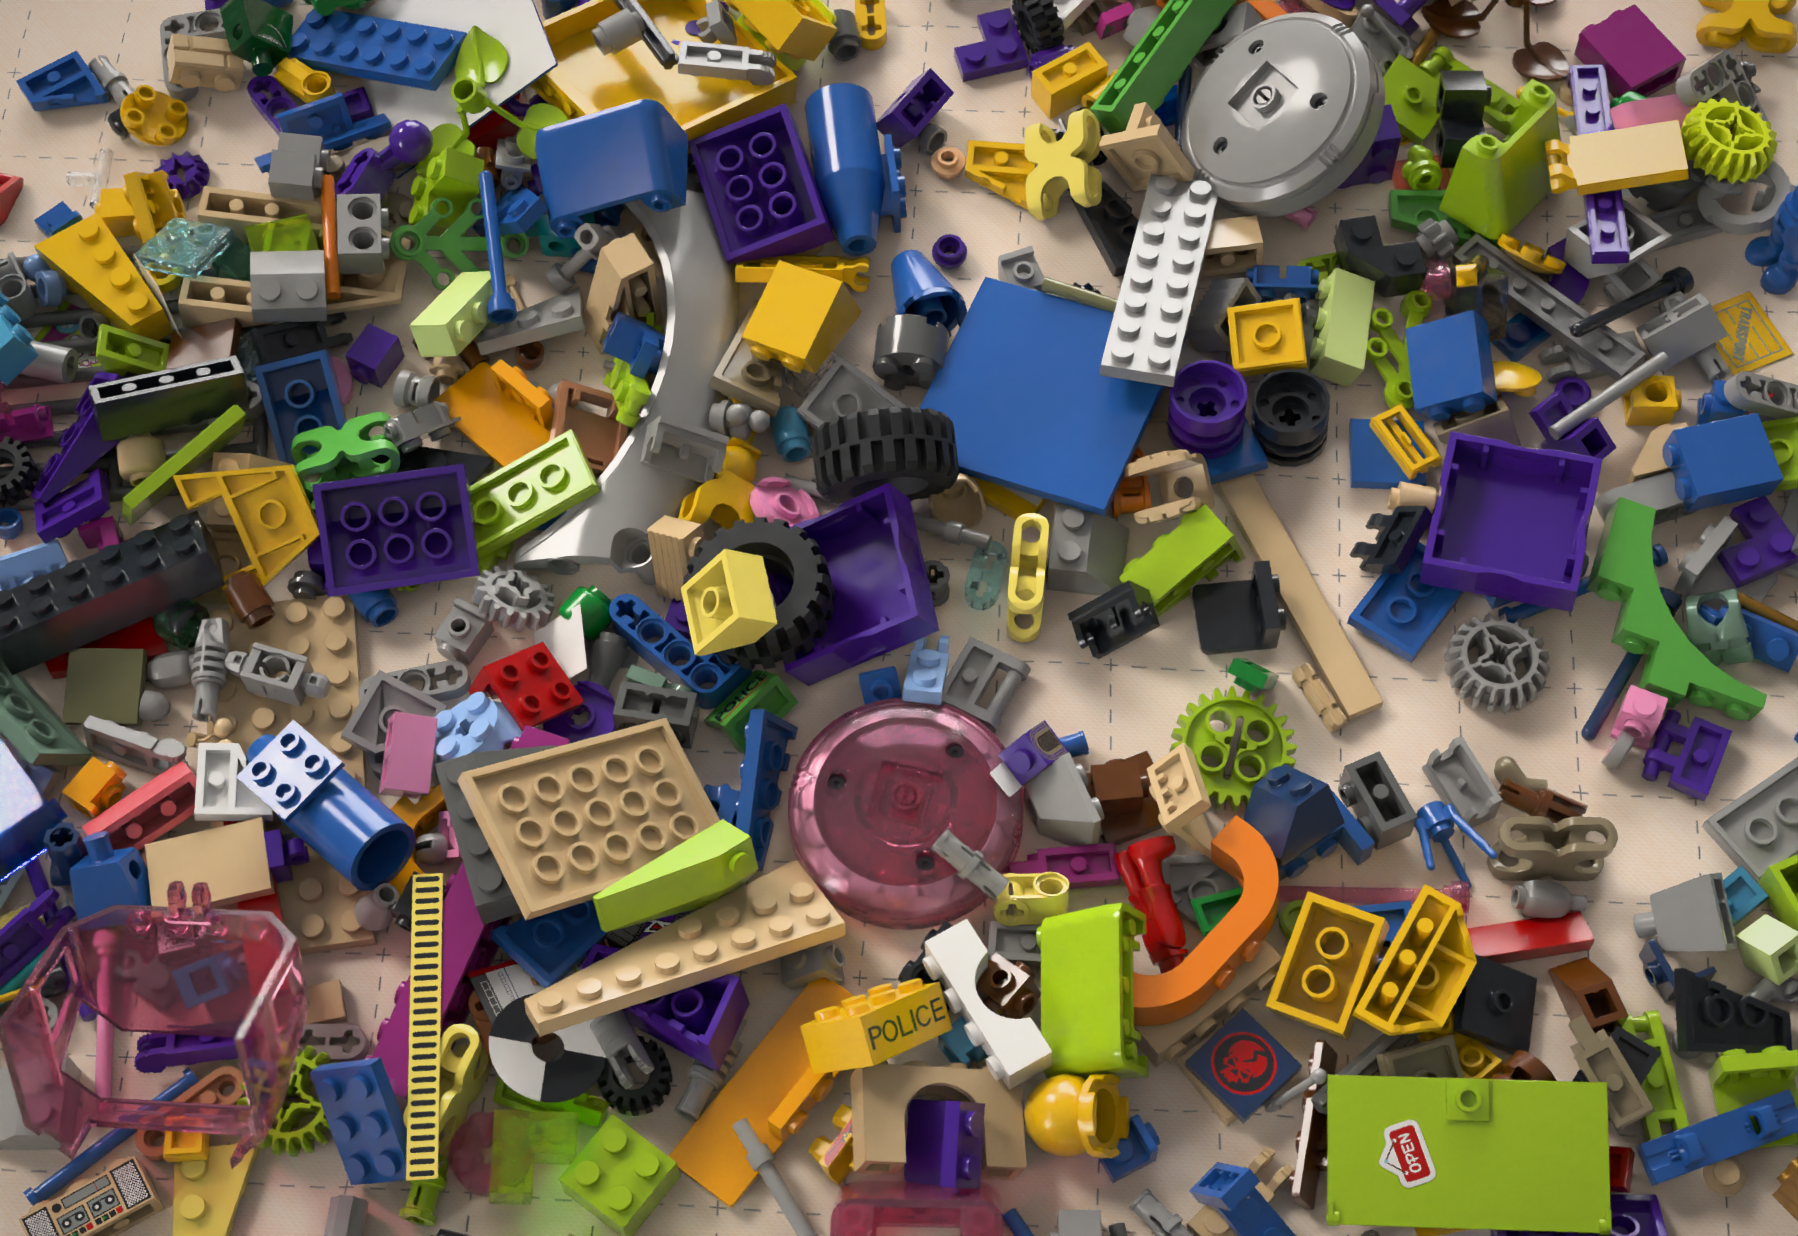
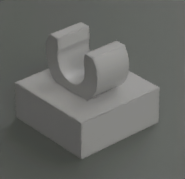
M719 0L707 3V17H703L696 22V25L701 30V33L698 34L700 40L703 43H714L718 39L723 45H736L737 38L733 19Z

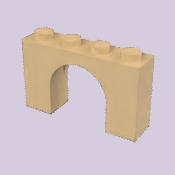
M885 1060L875 1066L857 1068L851 1075L854 1173L895 1175L906 1163L905 1110L909 1101L922 1096H936L947 1101L985 1103L981 1178L1014 1180L1027 1168L1021 1084L1009 1090L1002 1079L999 1081L994 1079L987 1066L982 1069H970L964 1063H949L943 1067L928 1066V1063L925 1061H909L903 1065L888 1064V1061Z

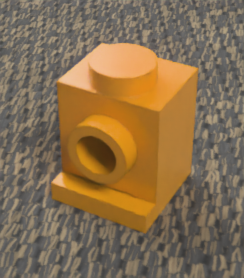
M92 757L63 789L62 793L75 810L92 820L119 802L123 791L126 789L122 781L127 774L111 761L104 764L95 757Z

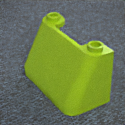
M1531 79L1522 89L1519 109L1509 134L1502 142L1492 135L1483 134L1472 137L1462 147L1438 209L1489 239L1498 240L1502 233L1509 235L1551 191L1550 180L1552 179H1550L1547 167L1545 142L1553 139L1561 141L1556 96L1547 85L1539 83L1534 79Z
M1127 903L1106 904L1046 917L1042 922V926L1037 928L1036 941L1038 948L1041 950V1035L1052 1050V1066L1044 1070L1047 1078L1065 1073L1080 1076L1086 1080L1090 1075L1096 1073H1112L1120 1079L1149 1077L1148 1056H1139L1135 1043L1141 1041V1033L1134 1030L1133 952L1140 951V943L1135 941L1134 938L1136 935H1147L1146 914Z

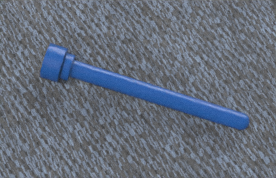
M484 170L479 174V185L493 293L487 302L488 319L491 322L505 324L516 319L517 309L515 300L507 293L493 176L491 172Z

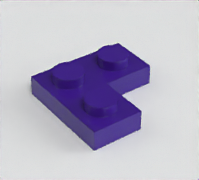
M1010 8L977 15V24L983 41L954 48V58L963 82L1027 68L1028 57Z
M1766 496L1758 497L1732 509L1729 516L1734 522L1738 523L1737 528L1746 541L1722 550L1717 559L1736 588L1798 563V556L1791 551L1795 538Z

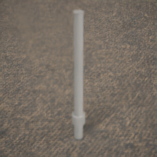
M788 474L784 477V479L792 482L790 487L796 491H799L801 488L810 497L826 501L816 489V483ZM913 512L917 529L942 536L946 542L960 545L962 542L988 550L991 545L992 536L967 529L963 523L949 520L947 523Z
M747 1118L736 1122L732 1127L748 1153L745 1156L754 1172L759 1171L796 1235L817 1236L773 1163L775 1157L768 1145H762Z

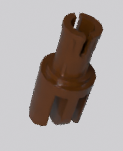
M1508 778L1504 779L1498 790L1501 792L1499 795L1502 798V803L1527 813V816L1547 817L1552 823H1558L1569 817H1582V814L1586 813L1588 805L1546 787L1535 792L1510 781Z

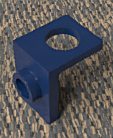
M1649 940L1639 953V958L1643 963V972L1648 983L1652 987H1657L1666 1003L1675 999L1674 972L1656 940ZM1712 966L1695 973V976L1711 981L1717 971Z

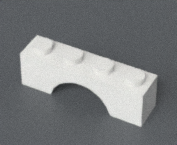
M968 919L925 941L926 957L922 959L927 973L934 981L938 978L946 989L943 992V996L949 1008L954 1014L959 1011L967 1022L964 1025V1029L968 1038L975 1047L981 1045L988 1056L985 1059L986 1065L996 1081L1002 1079L1007 1088L1011 1090L1052 1066V1050L1031 1018L1010 1019L999 1016L989 1010L980 1000L976 986L981 975L988 967V950Z

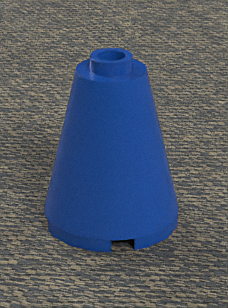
M906 250L898 254L891 263L896 315L913 314L927 317L926 324L934 327L939 322L946 327L950 338L952 336L950 331L957 325L960 327L967 314L963 297L920 251Z

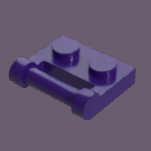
M101 468L95 469L89 473L87 479L55 495L46 503L34 502L37 535L45 544L56 538L67 536L74 528L87 521L99 519L106 511L111 509L108 488L111 485L104 471Z

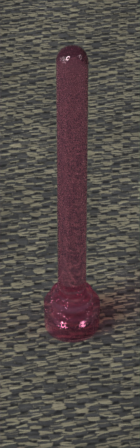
M1451 881L1450 885H1443V889H1435L1461 903L1464 913L1469 912L1470 890L1468 881ZM1280 886L1279 901L1305 900L1306 894L1309 891L1340 903L1382 904L1411 901V904H1414L1422 888Z

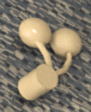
M220 718L214 723L213 732L210 735L190 732L187 735L186 744L188 747L198 748L199 743H208V740L215 735L223 739L218 743H233L229 739H224L230 736L232 724L228 719Z

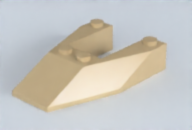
M203 187L197 214L202 239L263 246V252L324 250L321 203L310 200L272 197L271 194ZM382 229V237H389L390 242L392 232ZM403 237L401 240L402 247L410 250L411 240ZM390 248V259H383V273L340 274L341 297L338 300L326 298L327 315L401 303L408 261L397 258ZM184 274L178 301L183 327L191 328L235 317L242 324V328L271 324L253 322L250 281Z

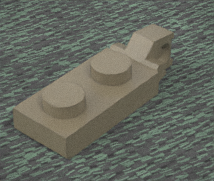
M1584 1014L1570 1021L1568 1026L1578 1042L1570 1046L1574 1054L1573 1058L1588 1082L1607 1083L1608 1117L1616 1131L1618 1132L1655 1112L1654 1107L1611 1036L1608 1037L1604 1029L1594 1033Z

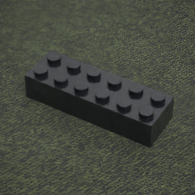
M198 511L187 515H179L164 525L152 530L141 531L135 537L117 545H108L91 556L81 560H73L64 567L46 575L35 576L27 583L13 589L0 591V657L12 676L168 610L171 606L182 604L226 585L216 543Z

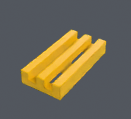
M1402 404L1370 420V428L1409 480L1416 478L1419 472L1423 474L1429 471L1431 466L1435 468L1441 465V455ZM1393 417H1397L1427 458L1423 459L1412 445L1410 438L1400 429Z

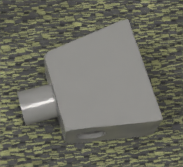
M1722 872L1702 875L1651 894L1652 912L1634 915L1633 922L1637 936L1644 938L1658 935L1662 951L1721 952L1738 948Z

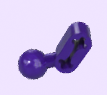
M406 119L397 123L391 130L389 146L378 154L373 148H366L354 156L335 186V198L337 199V194H380L382 201L396 177V173L392 170L401 162L417 164L426 160L430 155L433 147V135L429 128L418 120Z

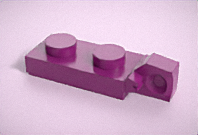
M1115 843L1037 849V853L1027 855V861L1009 862L1008 873L1016 874L1057 872L1068 879L1069 889L1120 884V874L1117 871L1113 858L1116 854Z

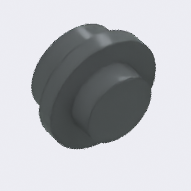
M297 571L288 582L287 589L293 594L295 599L316 600V596L325 595L324 579L315 572Z

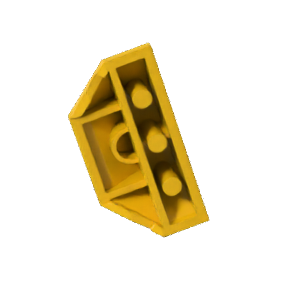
M1424 884L1352 1014L1353 1016L1389 1036L1442 1029L1477 963L1469 931L1463 918L1464 912L1461 903Z

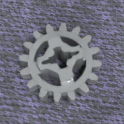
M507 565L505 571H502L499 567L493 566L491 572L483 570L481 576L477 578L472 592L474 593L472 601L473 603L480 604L478 608L479 613L490 614L489 622L499 620L502 622V628L507 629L508 626L515 627L517 632H522L523 626H526L531 631H535L537 625L544 627L548 619L550 620L555 607V603H553L555 594L548 592L549 584H539L538 575L527 576L526 569L515 570L510 565Z

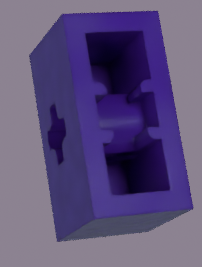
M930 68L914 79L876 121L877 129L883 136L891 134L893 146L900 148L922 131L954 92Z

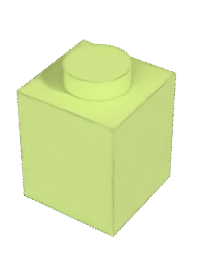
M1765 914L1736 935L1745 967L1777 985L1782 984L1798 972V931Z

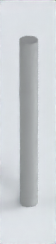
M1665 352L1658 353L1550 426L1548 429L1550 435L1558 440L1667 366L1670 363L1668 355Z

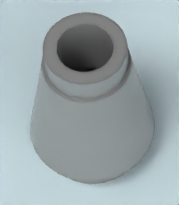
M383 883L358 900L355 906V916L362 928L368 931H380L386 929L393 920L391 908L399 897L397 889L389 883Z

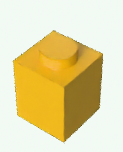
M123 188L101 189L100 203L95 204V213L99 214L114 237L137 236L133 227V220L136 218L132 206L125 199Z

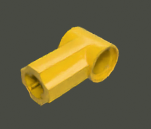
M285 57L278 64L274 78L282 87L308 104L337 94L332 80L327 73L314 71L295 57L292 59Z

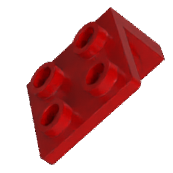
M544 642L483 666L468 689L470 695L476 692H483L493 700L499 698L522 731L526 725L535 727L580 707L584 701Z

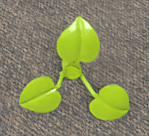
M476 25L472 26L461 45L455 64L456 81L451 87V97L459 104L456 112L460 115L463 131L452 123L440 124L431 131L433 135L432 151L426 160L419 162L415 168L419 175L427 169L430 160L433 157L437 158L446 146L475 157L476 147L467 139L470 135L466 116L467 112L477 114L483 112L486 107H489L516 126L521 127L522 129L517 135V146L525 156L536 160V133L544 127L569 120L559 108L551 104L539 103L529 107L524 122L488 98V94L484 90L485 83H496L503 77L508 68L509 55L506 48L497 39L488 35Z

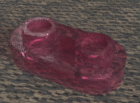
M1441 259L1425 260L1427 273L1420 289H1424L1425 293L1429 294L1432 300H1448L1451 294L1449 265Z

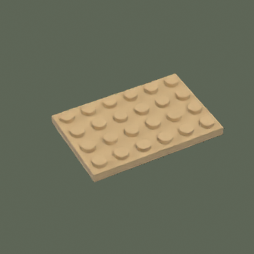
M667 718L462 772L457 780L525 920L593 900L592 896L720 821Z

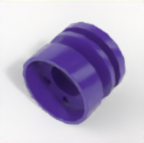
M1199 360L1185 365L1177 372L1174 387H1170L1167 419L1168 435L1175 447L1187 450L1190 454L1200 453L1204 459H1215L1227 455L1238 446L1244 433L1247 406V384L1241 373L1232 366L1217 360Z

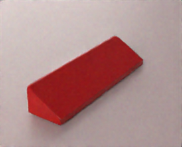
M1581 911L1567 913L1560 918H1532L1468 928L1474 953L1500 964L1588 951L1595 942L1593 933Z

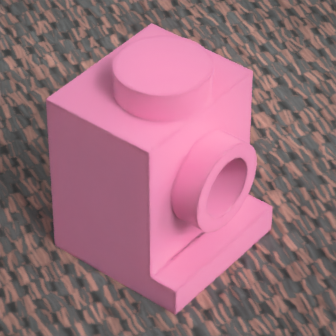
M1630 685L1620 706L1610 737L1616 739L1621 731L1624 730L1635 738L1633 746L1647 750L1660 724L1668 698Z

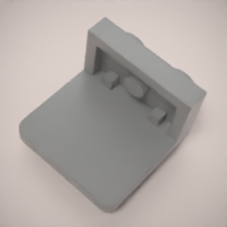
M1725 516L1717 527L1711 524L1707 527L1698 540V543L1702 545L1695 553L1689 550L1681 560L1677 569L1682 571L1674 589L1686 597L1726 589H1736L1737 592L1762 602L1777 582L1778 575L1775 572L1736 588L1717 559L1722 550L1734 546L1729 542L1738 526V523ZM1711 599L1702 602V604L1719 611L1722 605L1728 606L1723 599Z

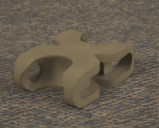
M1543 816L1511 817L1503 823L1498 835L1499 841L1492 846V849L1497 852L1498 857L1501 854H1506L1509 857L1519 858V861L1515 866L1507 867L1500 863L1498 857L1491 859L1488 856L1487 865L1492 875L1501 880L1529 881L1538 880L1546 875H1551L1554 880L1558 881L1594 880L1603 869L1604 858L1612 853L1617 844V830L1611 821L1601 817H1569L1558 823H1552L1549 818ZM1519 830L1526 834V836L1512 839L1510 832ZM1591 831H1597L1604 835L1606 842L1604 844H1597L1585 840V836ZM1591 860L1593 865L1592 867L1584 868L1578 863Z

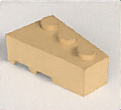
M634 233L612 240L608 245L601 248L584 311L585 331L600 354L605 353L603 352V342L618 311L646 324V313H654L656 325H663L654 263Z

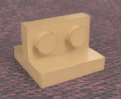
M1147 102L1134 105L1125 131L1102 136L1098 146L1133 191L1147 189L1151 174L1167 175L1177 181L1187 182L1192 181L1195 173L1194 167L1181 152L1178 142L1169 133Z

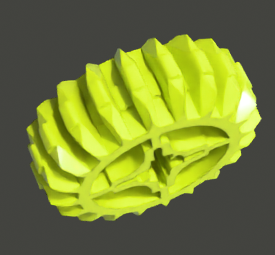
M1712 98L1707 103L1699 102L1686 115L1680 129L1686 159L1694 161L1693 168L1703 169L1705 176L1708 174L1716 176L1718 182L1722 178H1726L1731 184L1737 180L1747 183L1750 178L1757 179L1759 175L1764 173L1766 168H1769L1778 145L1775 141L1777 133L1770 130L1771 122L1762 120L1763 113H1754L1751 111V106L1743 107L1739 104L1738 100L1734 103H1729L1725 98H1722L1719 102Z

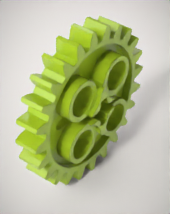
M1230 686L1225 697L1222 696L1218 688H1215L1211 701L1202 693L1198 698V706L1190 702L1187 704L1185 710L1187 715L1180 714L1176 722L1181 728H1174L1171 737L1179 742L1171 744L1170 752L1182 743L1191 748L1209 799L1211 797L1216 798V807L1219 810L1223 806L1224 801H1230L1232 810L1237 811L1240 801H1244L1245 805H1248L1254 784L1266 777V774L1271 769L1283 764L1294 767L1296 760L1289 755L1295 753L1297 745L1287 742L1293 737L1295 731L1294 729L1282 728L1288 717L1287 715L1277 718L1274 716L1278 706L1276 703L1266 708L1263 706L1265 695L1261 694L1253 701L1250 699V691L1248 690L1244 691L1242 697H1237L1234 686ZM1242 718L1243 726L1236 747L1237 754L1232 764L1230 779L1226 780L1223 774L1230 752L1229 744L1235 732L1236 719ZM1213 720L1222 721L1228 730L1218 732L1210 726L1209 722ZM1257 730L1264 735L1265 741L1256 742L1248 736L1247 732ZM1211 755L1218 760L1219 766L1215 768L1208 767L1202 762L1201 757ZM1248 765L1253 767L1257 776L1253 778L1244 776L1240 772L1239 766Z

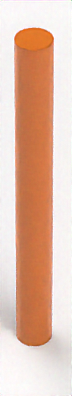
M326 174L323 175L322 189H320L326 298L338 300L341 297L335 185L334 177Z

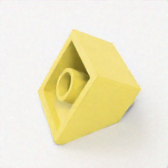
M724 549L681 587L694 655L704 656L755 643L777 625L776 612L773 606L763 556Z

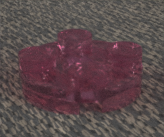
M476 1112L472 1114L467 1122L463 1123L455 1132L449 1147V1165L461 1186L469 1192L483 1197L498 1196L500 1192H505L509 1188L513 1190L519 1186L527 1177L533 1162V1150L526 1130L518 1120L499 1112ZM491 1145H497L498 1152L502 1154L500 1159L492 1158L489 1164L484 1163L482 1150L489 1148Z

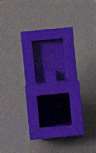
M1562 390L1553 392L1528 412L1546 439L1540 444L1543 449L1597 457L1603 460L1617 448L1598 417L1587 419L1558 440L1550 435L1549 427L1574 411Z

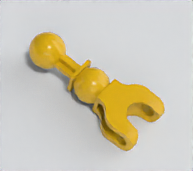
M731 398L734 404L742 403L735 398ZM751 429V434L745 441L734 436L729 438L720 474L714 472L713 480L705 482L683 499L678 519L702 525L710 518L720 528L724 527L725 530L734 527L733 522L742 519L745 520V523L754 522L756 516L750 505V495L754 488L752 482L757 476L756 461L761 458L762 452L752 446L755 435L762 432L758 433Z

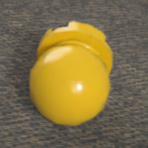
M1065 1073L1041 1081L1027 1098L1024 1111L1027 1133L1039 1148L1051 1155L1065 1158L1087 1152L1095 1158H1113L1121 1153L1117 1149L1119 1139H1127L1130 1125L1128 1096H1120L1117 1087L1121 1082L1120 1078L1112 1073H1096L1090 1075L1086 1080L1080 1076Z

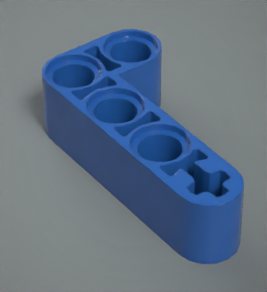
M621 594L611 601L609 613L614 633L629 641L628 646L662 676L667 677L671 684L684 685L692 689L693 693H697L698 706L700 708L715 709L752 674V669L741 668L740 663L730 665L722 661L719 653L704 656L694 655L692 643L633 594ZM652 637L662 638L656 643L647 642ZM678 660L689 661L683 666L673 665ZM709 682L716 684L711 689L706 690L700 688V686L704 683Z

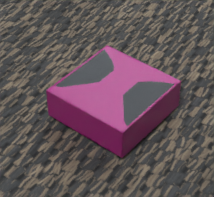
M1130 2L1101 13L1095 29L1100 40L1121 32L1128 27V18L1135 11Z

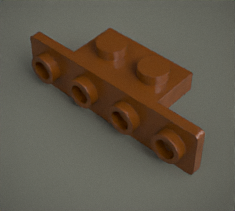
M1316 1040L1314 1053H1311L1309 1056L1308 1071L1310 1077L1312 1071L1316 1068L1325 1070L1327 1075H1335L1338 1055L1325 1040ZM1327 1080L1323 1084L1312 1085L1303 1095L1302 1111L1304 1118L1302 1131L1297 1133L1295 1142L1298 1154L1296 1168L1291 1172L1289 1178V1189L1292 1198L1304 1209L1313 1210L1315 1206L1320 1171H1327V1115L1320 1114L1315 1109L1311 1098L1327 1084Z

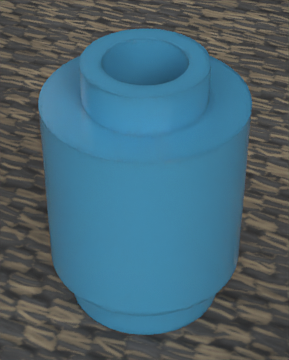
M793 406L780 407L776 417H770V427L777 453L782 455L783 460L787 462H797L807 458L811 453L810 447L812 446L807 422L796 414L799 408Z

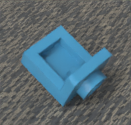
M1742 865L1723 880L1733 927L1770 898Z

